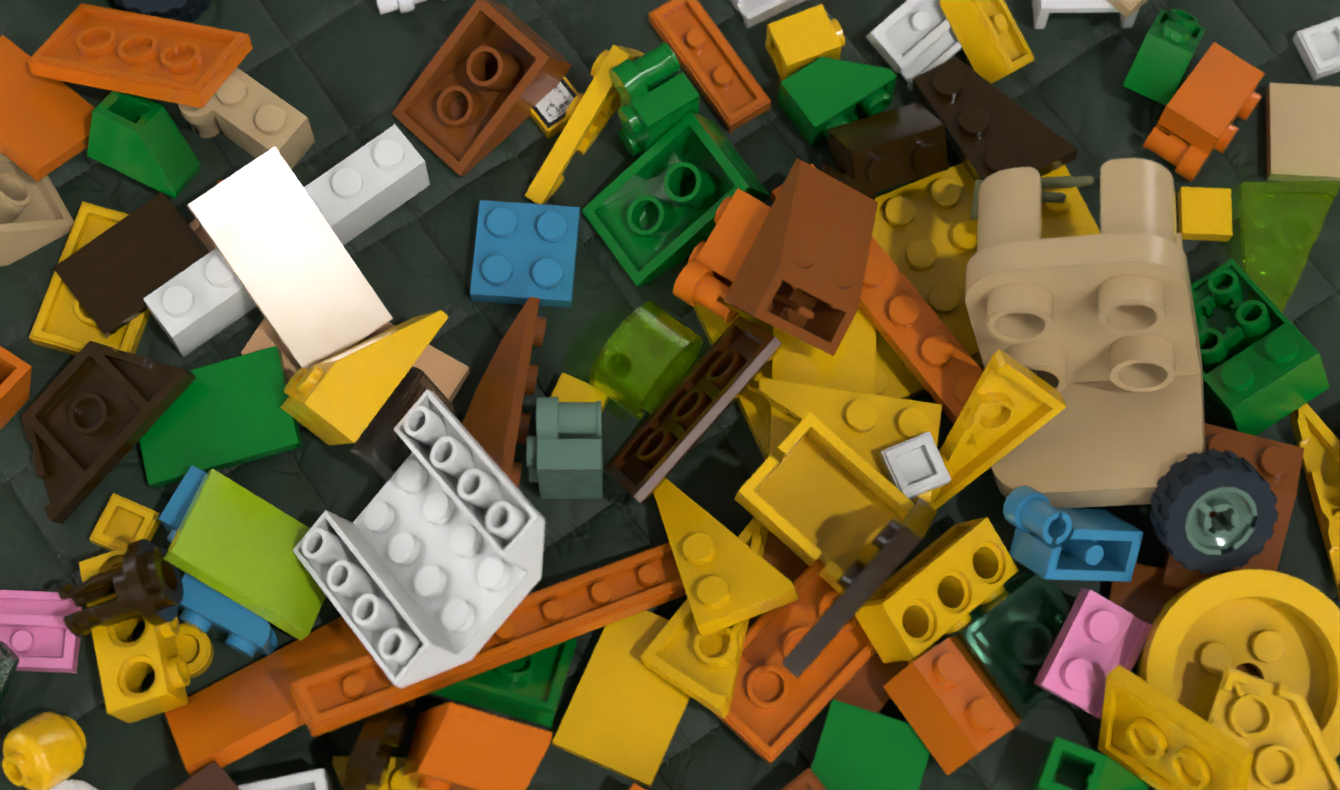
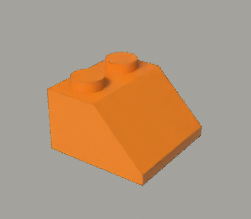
M959 635L947 638L911 662L883 686L947 776L1023 722Z
M448 702L418 714L402 776L418 780V790H526L550 745L553 733Z

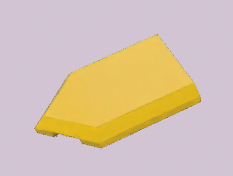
M1226 666L1207 722L1254 752L1247 790H1340V768L1303 694Z

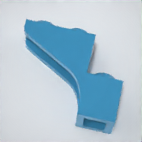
M193 465L189 468L159 517L162 525L170 533L167 537L170 543L204 476L207 474ZM185 573L182 578L183 600L178 604L179 610L182 611L179 616L181 621L205 634L210 627L228 636L224 642L227 646L249 658H253L256 651L264 656H269V654L276 651L278 638L267 620L190 574Z

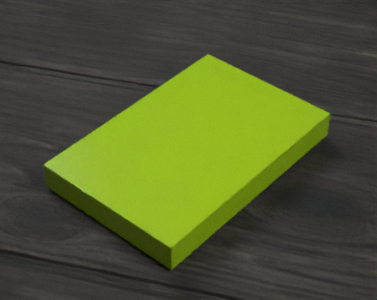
M212 468L204 476L164 560L300 641L310 634L326 597V594L292 551L310 528Z

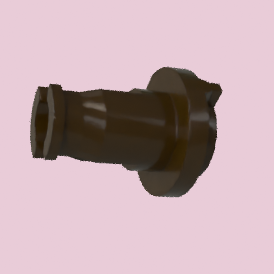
M141 539L128 544L123 557V564L91 575L82 584L62 586L59 589V597L62 600L71 598L78 607L113 594L117 595L113 599L64 616L63 620L70 632L76 637H83L88 635L93 628L113 626L140 615L154 626H160L173 621L177 616L178 604L183 600L184 591L178 568L164 560L167 551L164 548H157L149 540Z

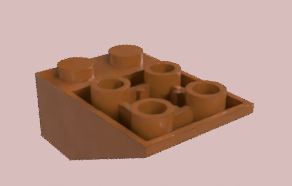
M796 158L724 300L750 315L834 356L858 310L878 202Z

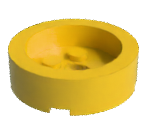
M1248 569L1218 574L1195 582L1177 593L1161 608L1162 610L1152 623L1153 626L1138 657L1136 676L1205 721H1208L1225 667L1228 666L1235 669L1243 663L1250 664L1260 673V679L1301 692L1334 758L1340 754V609L1325 594L1312 585L1284 573Z

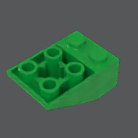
M1230 259L1191 285L1202 358L1204 397L1230 430L1256 436L1330 388L1320 353L1233 259Z

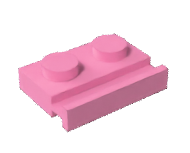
M1082 588L1034 684L1091 714L1092 717L1101 720L1107 673L1119 664L1130 672L1132 671L1153 625L1143 622L1135 617L1134 614L1091 589Z
M0 590V670L77 673L81 637H76L70 632L63 618L64 616L81 611L82 606H76L71 598L62 600L58 595L59 592Z

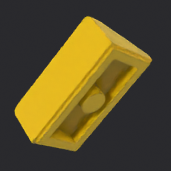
M1004 0L939 1L940 7L974 71L992 84L1035 60Z

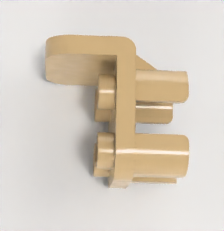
M1140 158L1109 160L1100 169L1101 234L1041 239L1042 184L1039 172L1032 167L1009 168L998 171L987 177L979 187L977 253L972 256L966 266L965 303L985 369L992 355L1001 349L1058 390L1067 407L991 466L996 485L1005 498L1018 487H1032L1044 494L1049 499L1050 505L1060 508L1151 504L1150 499L1152 493L1156 492L1157 482L1162 475L1165 476L1171 470L1170 466L1177 461L1181 462L1186 459V455L1194 452H1205L1202 358L1187 258L1183 251L1182 234L1176 231V199L1173 177L1164 166L1154 161Z

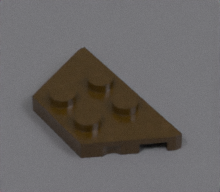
M89 341L21 416L26 438L33 446L32 460L37 478L44 479L50 502V505L45 507L47 517L52 522L63 524L195 380V375L179 367H173L143 356Z

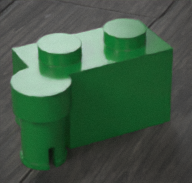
M665 42L660 43L658 47L633 62L626 59L609 69L612 83L620 94L621 108L617 111L621 120V129L618 130V134L623 145L632 156L638 153L640 156L643 155L690 111L699 114L700 95L683 72L677 75V72L680 71V64L672 49Z

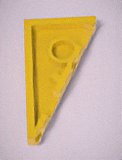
M613 44L610 51L604 50L598 56L590 73L594 77L586 92L584 94L579 93L570 103L565 114V118L569 121L524 196L536 204L545 205L547 200L556 192L564 181L562 174L575 152L584 155L605 128L610 118L621 107L620 94L612 83L609 69L626 59L633 62L644 55L642 52Z
M1306 403L1290 413L1289 417L1297 446L1304 448L1302 465L1337 593L1340 598V440Z
M667 478L657 488L654 496L696 626L702 636L799 600L795 587L788 578Z

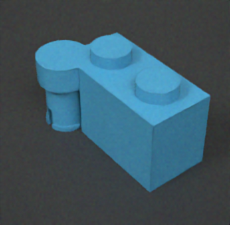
M1029 486L1018 487L1007 496L1003 507V514L1005 520L1016 527L1009 553L1013 559L1044 579L1131 582L1143 531L1108 510L1053 507L1044 494Z

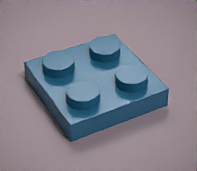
M480 200L470 287L471 301L525 305L529 297L540 298L539 306L572 308L580 207Z

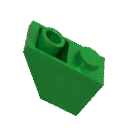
M1161 9L1140 47L1123 86L1167 106L1173 98L1206 28L1198 25V19L1188 12L1179 9H1172L1169 12Z
M820 57L781 81L778 103L813 148L824 140L829 142L827 129L856 121L866 114L870 117L885 110L892 102L897 76L888 68Z
M112 91L93 110L87 149L88 157L174 199L200 172V162L164 106L146 97Z
M1056 736L1046 747L1031 790H1149L1150 786L1110 757Z

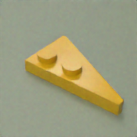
M1001 349L997 350L992 355L939 451L951 481L932 490L929 505L934 510H937L1064 410L1067 405L1061 393Z
M763 377L759 379L757 394L763 395L771 406L786 416L790 413L800 421L811 411L888 480L890 479L879 457L881 451L926 432H930L937 447L942 410L941 404ZM932 490L914 497L912 501L917 503L922 498L927 504H930Z
M754 517L738 538L763 558L768 530ZM687 598L641 654V660L653 672L724 719L730 710L749 619L702 636L696 626Z

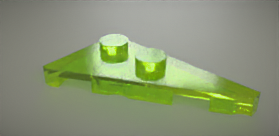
M1340 181L1242 182L1238 187L1243 271L1282 313L1306 265L1310 250L1319 236L1332 201L1337 196L1340 189ZM1248 290L1249 300H1255L1253 295Z

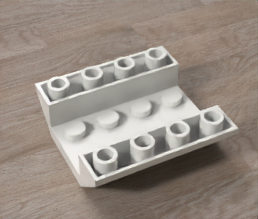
M429 389L422 394L393 429L412 453L356 520L352 523L325 510L292 550L392 683L400 688L471 661L542 576L545 519L438 396Z

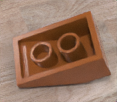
M476 0L392 112V115L459 176L464 177L531 116L530 110L560 83L573 65L505 5L492 0Z
M1205 423V452L1206 449H1217L1219 452L1228 450L1234 452L1239 458L1244 457L1270 484V489L1276 495L1278 502L1275 504V508L1278 511V520L1274 523V533L1271 539L1266 541L1263 546L1264 549L1258 556L1254 555L1248 560L1249 563L1241 568L1239 566L1232 568L1230 571L1260 569L1277 572L1297 495L1304 448ZM1213 510L1209 516L1214 517L1218 513ZM1167 550L1160 587L1180 592L1191 584L1218 575L1220 572H1211V575L1201 574L1199 570L1195 569L1191 571L1185 568L1180 561L1177 562Z

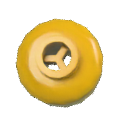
M50 711L39 713L13 729L4 739V759L2 761L4 773L13 784L23 786L28 790H51L74 775L83 766L84 750L86 749L85 735L80 726L68 716H62Z

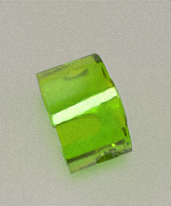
M647 301L635 309L609 338L592 366L589 375L590 383L637 420H641L644 415L642 409L652 414L686 376L700 352L703 344L702 337L656 302Z

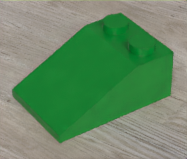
M690 111L581 211L636 286L642 287L688 258L701 241H707L716 226L714 217L718 207L726 197H733L737 188L761 202L767 200L771 195L716 123Z

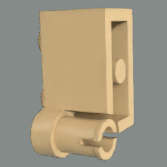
M239 68L233 71L203 108L178 104L182 116L187 122L191 123L195 134L199 132V137L212 138L221 131L225 137L255 158L275 146L291 170L315 143L307 116Z

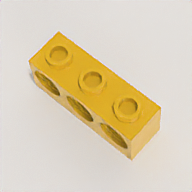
M988 517L956 523L887 579L857 611L855 616L883 663L907 660L908 664L934 648L936 646L934 643L944 634H951L968 624L971 620L969 613L978 605L987 604L1002 595L1005 591L1003 584L1016 574L1019 569Z
M128 546L79 562L82 583L91 575L123 564V557ZM113 594L111 596L87 604V608L105 602L107 600L113 599L117 597V595ZM140 615L113 626L91 629L107 714L130 724L189 705L185 687L190 684V674L185 660L178 654L175 636L180 634V625L177 616L173 621L160 626L150 624ZM145 621L143 634L139 639L132 642L134 629ZM155 671L153 685L142 693L144 678L149 673Z

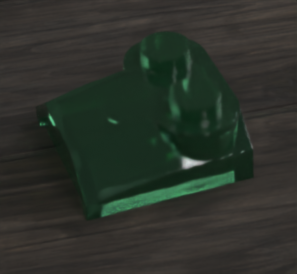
M1033 571L1009 583L1002 595L987 604L981 605L970 613V622L955 631L967 651L1019 719H1024L1028 716V711L1051 694L1034 684V681L1071 610L1070 605L1052 579H1044Z

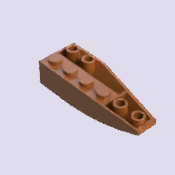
M529 297L500 342L475 391L462 424L517 488L519 487L522 463L513 461L516 443L526 444L531 416L529 413L521 412L524 394L534 396L539 365L529 364L532 346L542 347L547 317L537 315L540 298Z

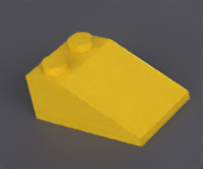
M442 310L413 317L318 364H314L309 370L304 367L300 368L285 386L283 392L289 397L280 408L329 446L355 443L449 316Z

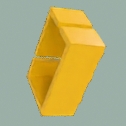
M810 411L777 447L773 455L776 459L770 455L738 490L735 500L806 564L811 566L817 559L824 564L825 567L819 572V575L840 593L843 588L836 582L857 558L866 563L878 549L872 544V541L892 518H895L900 523L915 503Z

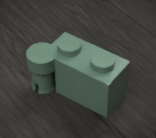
M537 397V436H527L529 482H538L540 499H603L601 401L559 402V397Z

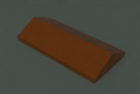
M739 315L608 462L603 470L643 505L779 352L782 343L775 336Z

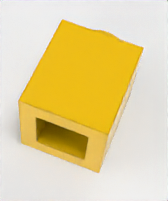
M820 4L769 23L767 25L765 46L781 81L820 57L840 60L841 49L845 46V37L837 19L830 20L823 5Z

